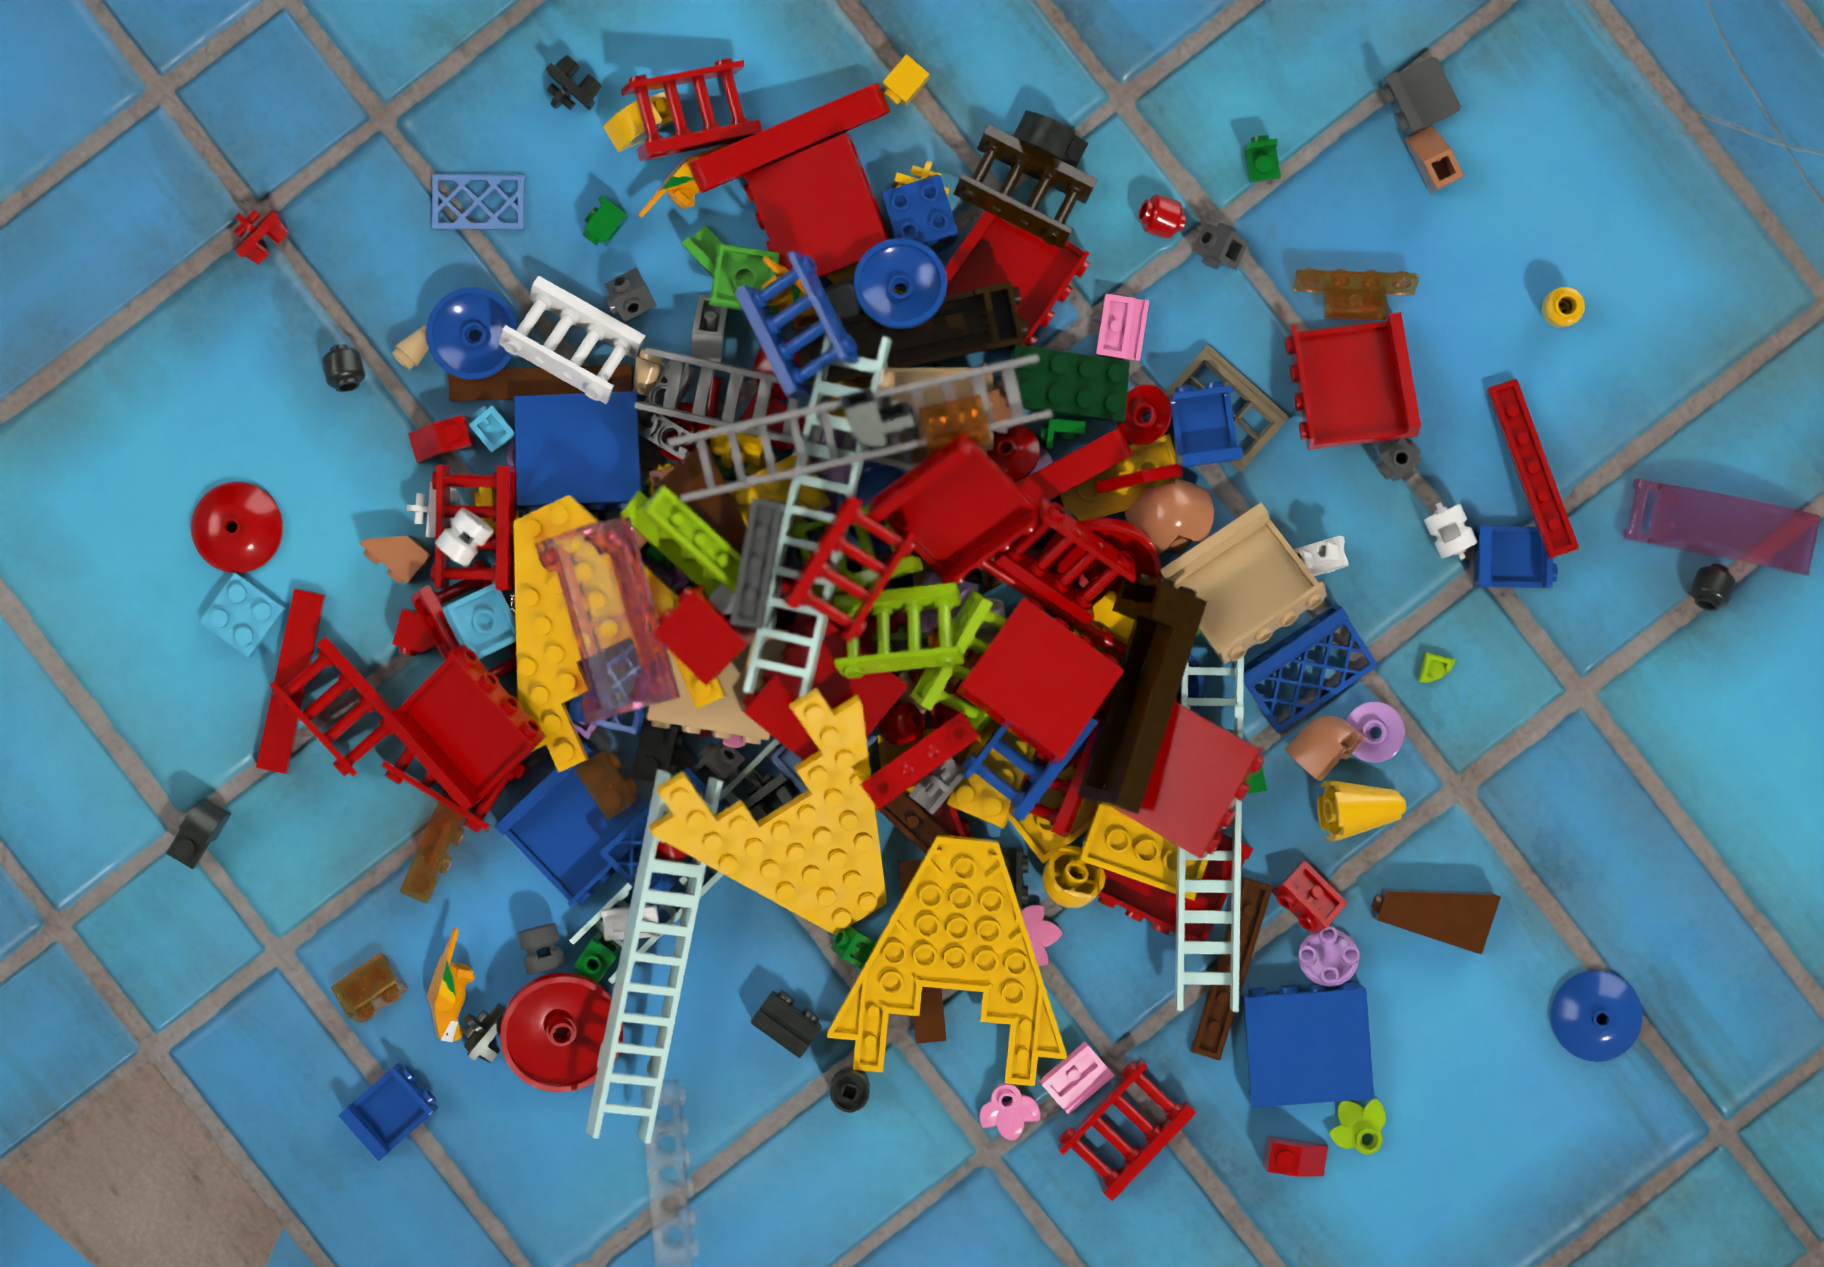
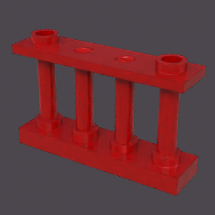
M726 58L716 61L714 63L715 66L648 79L645 74L629 78V82L621 89L622 96L636 95L647 136L644 139L645 142L636 149L639 161L734 143L761 132L762 128L759 120L749 121L748 117H744L733 74H736L745 66L744 61L733 62L732 58ZM722 78L733 120L729 126L720 127V124L716 123L705 83L707 79ZM693 82L704 123L702 131L692 133L691 129L687 128L676 85ZM660 88L665 90L676 131L673 133L674 137L664 139L662 134L658 133L647 92Z
M436 465V471L432 474V487L436 490L435 542L446 528L450 529V518H454L461 508L471 511L479 518H492L496 522V534L489 537L483 546L477 545L476 548L492 549L493 552H496V565H493L492 568L449 567L450 557L435 544V564H432L431 580L435 582V589L449 587V579L492 580V583H495V590H514L516 466H497V472H494L493 475H450L451 465ZM450 487L493 488L494 491H497L496 503H493V506L450 505Z
M848 493L783 598V602L795 610L798 609L799 605H808L843 626L845 629L841 636L850 643L853 637L857 639L862 634L867 624L864 621L865 617L902 557L908 558L916 545L913 539L916 534L906 529L901 537L863 514V509L860 508L863 502ZM849 524L853 526L857 524L895 547L886 563L881 562L846 540V536L843 534ZM833 551L836 553L841 551L878 574L869 590L829 567L830 563L827 560ZM823 577L862 601L852 617L812 594L813 590L810 587L816 578L821 579Z
M1042 497L1038 500L1041 519L1037 522L1036 528L1030 534L1023 535L1006 551H999L994 554V563L1087 625L1095 618L1092 599L1119 574L1131 582L1137 579L1134 566L1135 561L1129 553L1119 551L1070 517L1059 504L1050 503ZM1051 526L1063 534L1039 559H1032L1024 553ZM1074 542L1086 550L1062 575H1055L1047 569ZM1097 558L1109 566L1085 590H1077L1070 585Z
M478 560L474 562L471 566H469L477 568H488L483 565L481 560ZM461 580L437 593L428 585L410 597L444 660L448 658L447 654L460 645L441 610L443 603L473 588L479 591L493 584L492 580ZM516 642L508 645L514 657L488 670L498 679L517 669Z
M325 636L316 644L320 650L317 654L318 658L284 688L281 689L275 682L270 684L269 686L274 691L270 697L281 709L285 706L289 707L334 756L336 760L332 764L344 777L350 774L355 778L358 772L352 766L388 734L390 736L394 734L383 721L394 710ZM334 665L341 673L337 677L339 680L302 712L290 698L326 666L330 668ZM354 687L361 695L358 699L359 703L327 732L322 734L311 720L346 689L350 691ZM375 710L382 718L378 722L380 726L343 757L332 743L365 713H371Z
M960 712L860 785L875 805V811H877L980 736L965 715Z
M1098 717L1096 719L1097 725L1085 739L1088 741L1084 751L1075 752L1068 761L1076 769L1072 780L1064 781L1055 778L1049 788L1061 792L1062 797H1065L1061 808L1054 810L1036 803L1030 811L1031 814L1050 821V825L1053 826L1051 832L1066 838L1070 834L1084 799L1077 795L1102 721Z
M407 747L394 766L385 760L381 765L387 771L384 775L398 785L402 781L408 783L465 819L463 824L476 833H479L481 829L488 832L491 828L483 819L508 780L512 781L515 777L520 781L527 771L526 767L518 764L480 801L473 814L468 811L464 812L449 794L445 798L431 789L436 779L428 770L420 782L404 773L415 757Z
M1142 1059L1137 1063L1134 1060L1131 1061L1121 1072L1123 1078L1074 1129L1071 1127L1067 1128L1058 1138L1060 1144L1057 1147L1062 1155L1071 1148L1103 1178V1194L1112 1202L1196 1114L1195 1109L1186 1100L1181 1105L1178 1102L1174 1104L1142 1073L1148 1067ZM1133 1082L1166 1112L1165 1116L1167 1119L1160 1127L1157 1124L1153 1126L1121 1095ZM1112 1104L1145 1134L1144 1138L1146 1141L1139 1149L1136 1146L1132 1148L1100 1117ZM1091 1126L1124 1156L1123 1160L1125 1163L1118 1171L1116 1169L1111 1170L1080 1140V1137Z

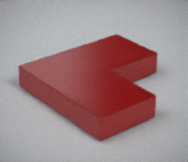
M1173 464L1100 480L1096 483L1099 494L1181 476L1183 472L1181 465Z

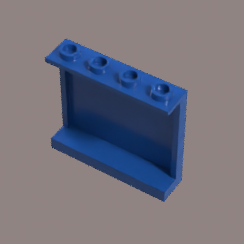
M637 391L611 392L607 404L599 400H592L585 393L514 396L517 506L520 510H525V514H529L567 495H572L589 512L605 511V507L617 506V510L622 511L636 492H641L638 409L634 408L635 402H640Z
M584 741L582 744L589 760L562 772H558L557 768H555L494 826L502 835L505 834L569 901L567 903L569 906H572L576 901L580 905L583 904L594 893L590 888L598 880L604 884L616 872L599 854V851L647 806L587 741ZM639 823L634 828V840L644 839L647 823ZM630 832L623 839L630 840ZM617 844L608 853L616 861L620 859L628 861L630 859V844ZM636 844L633 845V855L638 851L634 847Z
M1346 981L1339 985V987L1329 988L1313 983L1309 984V989L1297 990L1296 985L1279 986V991L1267 992L1266 988L1259 987L1248 989V994H1241L1244 1005L1250 1086L1248 1099L1252 1108L1374 1099L1367 991L1364 986L1358 985V981Z

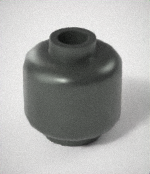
M345 344L331 347L330 352L325 354L322 359L326 383L330 387L336 388L338 392H349L357 389L365 378L360 352L356 349L348 348Z
M1713 563L1711 566L1699 568L1690 593L1695 599L1694 602L1697 606L1706 610L1716 611L1718 608L1727 606L1736 581L1726 566Z

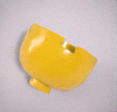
M1064 846L1053 853L1046 862L1042 875L1044 890L1049 898L1065 908H1081L1090 904L1105 884L1104 869L1079 860L1082 848L1077 846Z

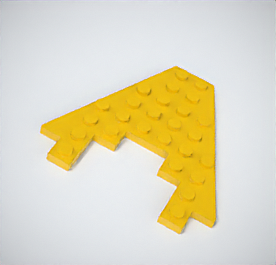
M567 495L514 521L517 700L520 707L531 719L539 724L541 730L547 736L532 751L547 745L558 772L565 771L589 760L565 706V702L591 691L579 662L629 638H632L643 665H647L672 653L653 632L660 625L656 620L668 608L673 611L680 604L676 600L679 595L572 495ZM672 653L696 709H700L727 696L719 677L705 686Z
M816 687L790 704L792 710L820 750L794 766L807 786V791L759 821H756L742 799L715 816L682 771L657 787L659 795L671 811L648 825V828L653 836L836 935L840 930L849 928L887 904L875 805L860 785L871 777L862 703L856 695L831 710Z
M936 835L828 1028L827 1038L855 1040L853 1070L883 1073L889 1014L919 1016L922 987L983 992L980 1022L1010 1024L1004 1077L1005 1084L1035 1086L1038 1057L1067 1059L1066 1049L998 840Z

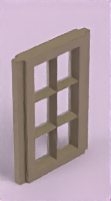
M1207 345L1165 393L1169 396L1175 393V388L1186 386L1188 382H1191L1199 390L1205 389L1194 378L1195 374L1204 364L1223 380L1224 386L1233 387V390L1246 401L1236 414L1233 412L1234 425L1237 423L1255 439L1244 452L1242 451L1243 459L1230 461L1235 468L1242 472L1289 419V416L1213 348ZM1251 406L1270 422L1260 435L1241 420Z

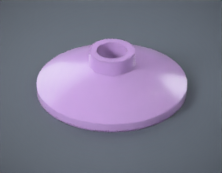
M1364 703L1355 708L1346 720L1366 736L1364 741L1352 753L1363 761L1370 763L1384 762L1395 756L1403 745L1405 739L1404 722L1400 714L1385 703ZM1375 727H1379L1382 732L1381 736L1377 739H1374L1371 735V731Z

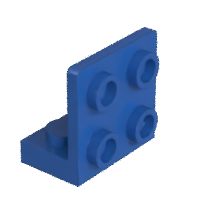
M940 175L882 192L895 238L911 239L926 246H931L958 237L956 224Z

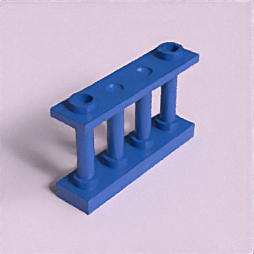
M791 251L787 254L793 265L791 270L762 290L743 285L735 291V294L786 396L803 400L811 394L807 386L810 377L838 358L854 364L859 362L860 359L855 351L857 350L855 341L850 335L846 334L815 272L817 271L816 264L808 255ZM800 279L807 294L773 316L767 306L769 304L768 300ZM813 305L820 320L789 342H786L780 332L782 326ZM826 331L833 347L803 368H798L793 358L795 357V352Z
M1091 718L1063 760L1057 764L1049 760L1044 768L1042 766H1035L1003 741L1001 737L1007 728L1000 724L977 755L972 752L961 766L965 769L961 776L964 779H969L973 773L977 774L1011 801L1010 805L1014 808L1009 814L1018 821H1024L1098 722ZM992 748L1030 777L1029 781L1032 784L1026 792L1022 790L1017 791L982 763Z

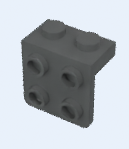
M1430 57L1400 73L1396 71L1386 76L1380 82L1382 86L1380 88L1381 94L1386 103L1391 104L1395 112V122L1400 131H1404L1407 137L1457 113L1461 107L1438 59L1435 57Z

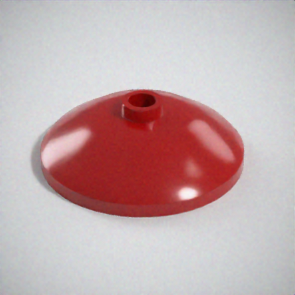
M245 482L224 483L208 491L195 507L191 519L192 540L198 553L211 566L229 573H246L262 567L275 555L283 537V518L274 499L263 489ZM232 521L237 524V530L234 533L228 530V524Z

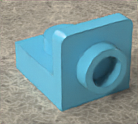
M493 405L489 408L483 406L471 416L473 421L469 426L493 454L515 436V431Z

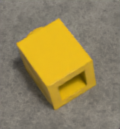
M906 54L883 81V88L886 90L883 94L895 105L902 103L906 107L928 82L930 74Z

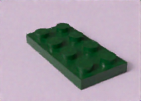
M1018 344L1011 346L1010 361L1037 354L1039 357L1038 363L1014 368L1023 409L1040 412L1051 410L1054 414L1116 423L1125 422L1130 361Z

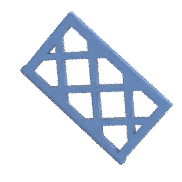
M431 175L433 230H524L525 175ZM439 181H455L459 185L447 198L439 192ZM471 181H487L491 185L479 198L466 187ZM503 181H518V191L511 198L498 187ZM462 190L475 201L463 214L450 203ZM494 190L507 201L495 214L482 203ZM446 206L459 217L454 223H439V213ZM478 206L491 217L486 223H470L466 218ZM510 206L518 212V223H502L498 218Z

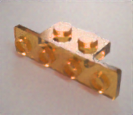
M1308 268L1296 271L1293 291L1323 292L1324 318L1385 320L1387 316L1386 294L1414 295L1419 281V274L1405 271L1389 273L1374 270L1358 272L1344 269L1327 271Z
M444 789L442 796L447 798L448 793ZM440 803L437 804L400 889L402 894L423 903L430 901L441 873H447L453 857L449 856L454 845H459L465 829L461 828L465 819Z

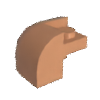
M1174 479L1172 484H1165L1157 488L1151 485L1125 511L1128 523L1138 527L1150 537L1159 555L1165 550L1181 555L1193 541L1201 543L1209 535L1214 519V507L1208 489L1185 480Z
M1325 715L1314 718L1306 724L1284 750L1315 779L1322 781L1341 758L1347 760L1366 736L1344 719Z

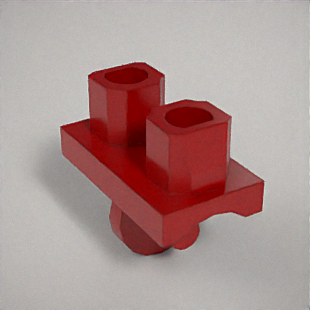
M273 209L256 226L253 224L261 215L255 210L247 217L243 216L240 212L235 216L241 224L233 232L240 238L247 230L250 231L234 248L239 256L242 258L246 256L259 265L268 256L269 251L258 241L267 234L279 244L289 234L286 227L279 220L280 216Z

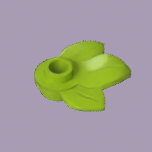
M1374 1098L1362 1108L1353 1101H1340L1337 1113L1341 1125L1329 1131L1332 1140L1336 1145L1344 1149L1355 1148L1360 1153L1366 1155L1376 1153L1382 1146L1383 1136L1381 1130L1386 1123V1113L1381 1102ZM1367 1133L1371 1134L1372 1141L1364 1144L1362 1136Z

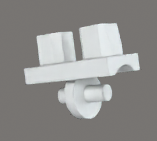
M430 482L428 506H425L426 494L416 493V505H407L406 511L415 512L414 524H423L424 513H428L426 537L436 538V490L433 489L432 482ZM450 488V505H456L457 489ZM450 518V529L452 528L451 521L453 518Z
M1339 535L1293 549L1313 576L1330 573L1349 566L1344 552V536Z
M657 905L645 906L642 921L659 923ZM630 907L602 909L605 941L624 940ZM640 931L639 938L660 936L659 933Z

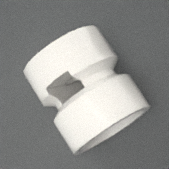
M461 508L451 521L452 528H446L435 544L451 559L467 567L478 553L477 545L483 546L494 531L477 515L465 508ZM463 531L471 537L468 539L467 537L462 535Z

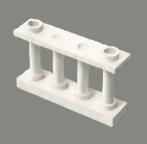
M538 276L532 285L529 300L534 302L533 306L517 330L507 325L504 326L499 345L503 346L510 354L519 355L578 388L590 399L599 400L607 404L614 386L608 383V380L624 355L634 359L638 356L642 349L645 335ZM544 310H548L561 319L542 346L527 336ZM575 325L588 334L569 361L554 351L570 326ZM602 340L614 347V350L596 376L583 369L581 365L596 342Z

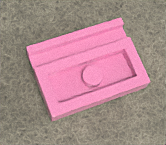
M1105 294L1096 355L1140 361L1149 300Z
M1085 1041L1070 1053L1067 1059H1063L1043 1076L1039 1082L1069 1115L1115 1075Z

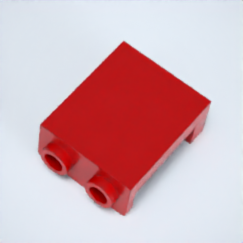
M701 584L695 589L689 586L678 596L676 600L680 604L673 611L668 608L656 620L660 625L653 634L707 686L725 670L756 636L748 628L741 632L734 624L730 623V620L702 594L706 588Z

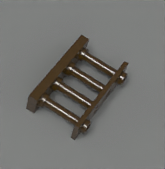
M988 124L977 148L984 155L971 178L964 174L960 176L953 195L1043 239L1049 245H1055L1063 249L1073 230L1066 226L1065 223L1077 200L1086 204L1098 179ZM995 159L1011 167L999 192L982 184ZM1022 173L1039 181L1027 205L1010 198ZM1049 187L1066 194L1054 219L1037 211Z

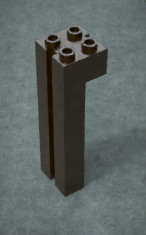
M1011 281L947 295L940 309L933 317L923 324L912 328L896 329L886 327L875 322L865 313L839 319L846 334L850 335L857 346L855 351L858 357L877 361L882 336L890 338L892 342L887 359L888 368H908L1020 344L1024 342L1023 336L1028 335L1025 318H1018L1016 306L1021 305L1018 286L1012 287ZM812 325L793 328L794 338ZM826 331L797 351L800 368H803L821 355ZM830 364L826 382L838 383L874 374ZM816 374L810 377L808 382L815 383Z
M1137 573V579L1134 582L1123 576L1112 611L1133 619L1134 623L1119 666L1124 669V672L1112 688L1077 795L1101 805L1139 814L1207 601L1196 597L1197 591L1183 586H1179L1178 589L1174 587L1175 582L1170 579L1157 576L1155 581V578L1141 573Z

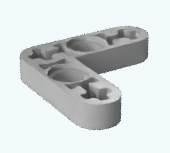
M671 359L665 365L644 402L659 405V397L666 391ZM685 363L677 407L695 378V367L693 364ZM639 410V435L682 460L690 453L684 448L686 444L669 447L666 444V437L673 430H677L678 437L692 434L691 432L670 421L671 416ZM647 421L653 423L651 429L645 426ZM697 441L688 443L695 448L698 447ZM705 441L706 446L710 450L709 444Z

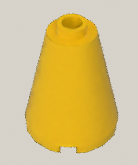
M1334 780L1324 781L1320 785V788L1325 787L1323 795H1318L1317 798L1319 824L1321 830L1327 829L1330 836H1325V838L1331 842L1401 819L1402 814L1406 812L1405 798L1397 790Z

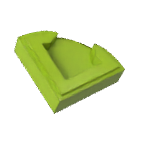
M1424 652L1417 682L1429 683L1441 679L1451 671L1456 659Z

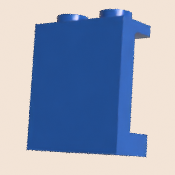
M1223 381L1206 383L1205 389L1195 391L1193 385L1175 388V393L1168 396L1172 406L1171 427L1176 462L1181 465V468L1243 459L1242 446H1237L1230 397L1233 387L1224 386Z
M1474 526V535L1478 541L1474 545V587H1553V582L1557 581L1558 576L1557 564L1553 563V559H1548L1537 527Z
M399 1063L338 1115L378 1161L438 1109L435 1105L437 1100L434 1095L426 1088L422 1090L415 1082L417 1078L413 1071L406 1065L402 1067Z

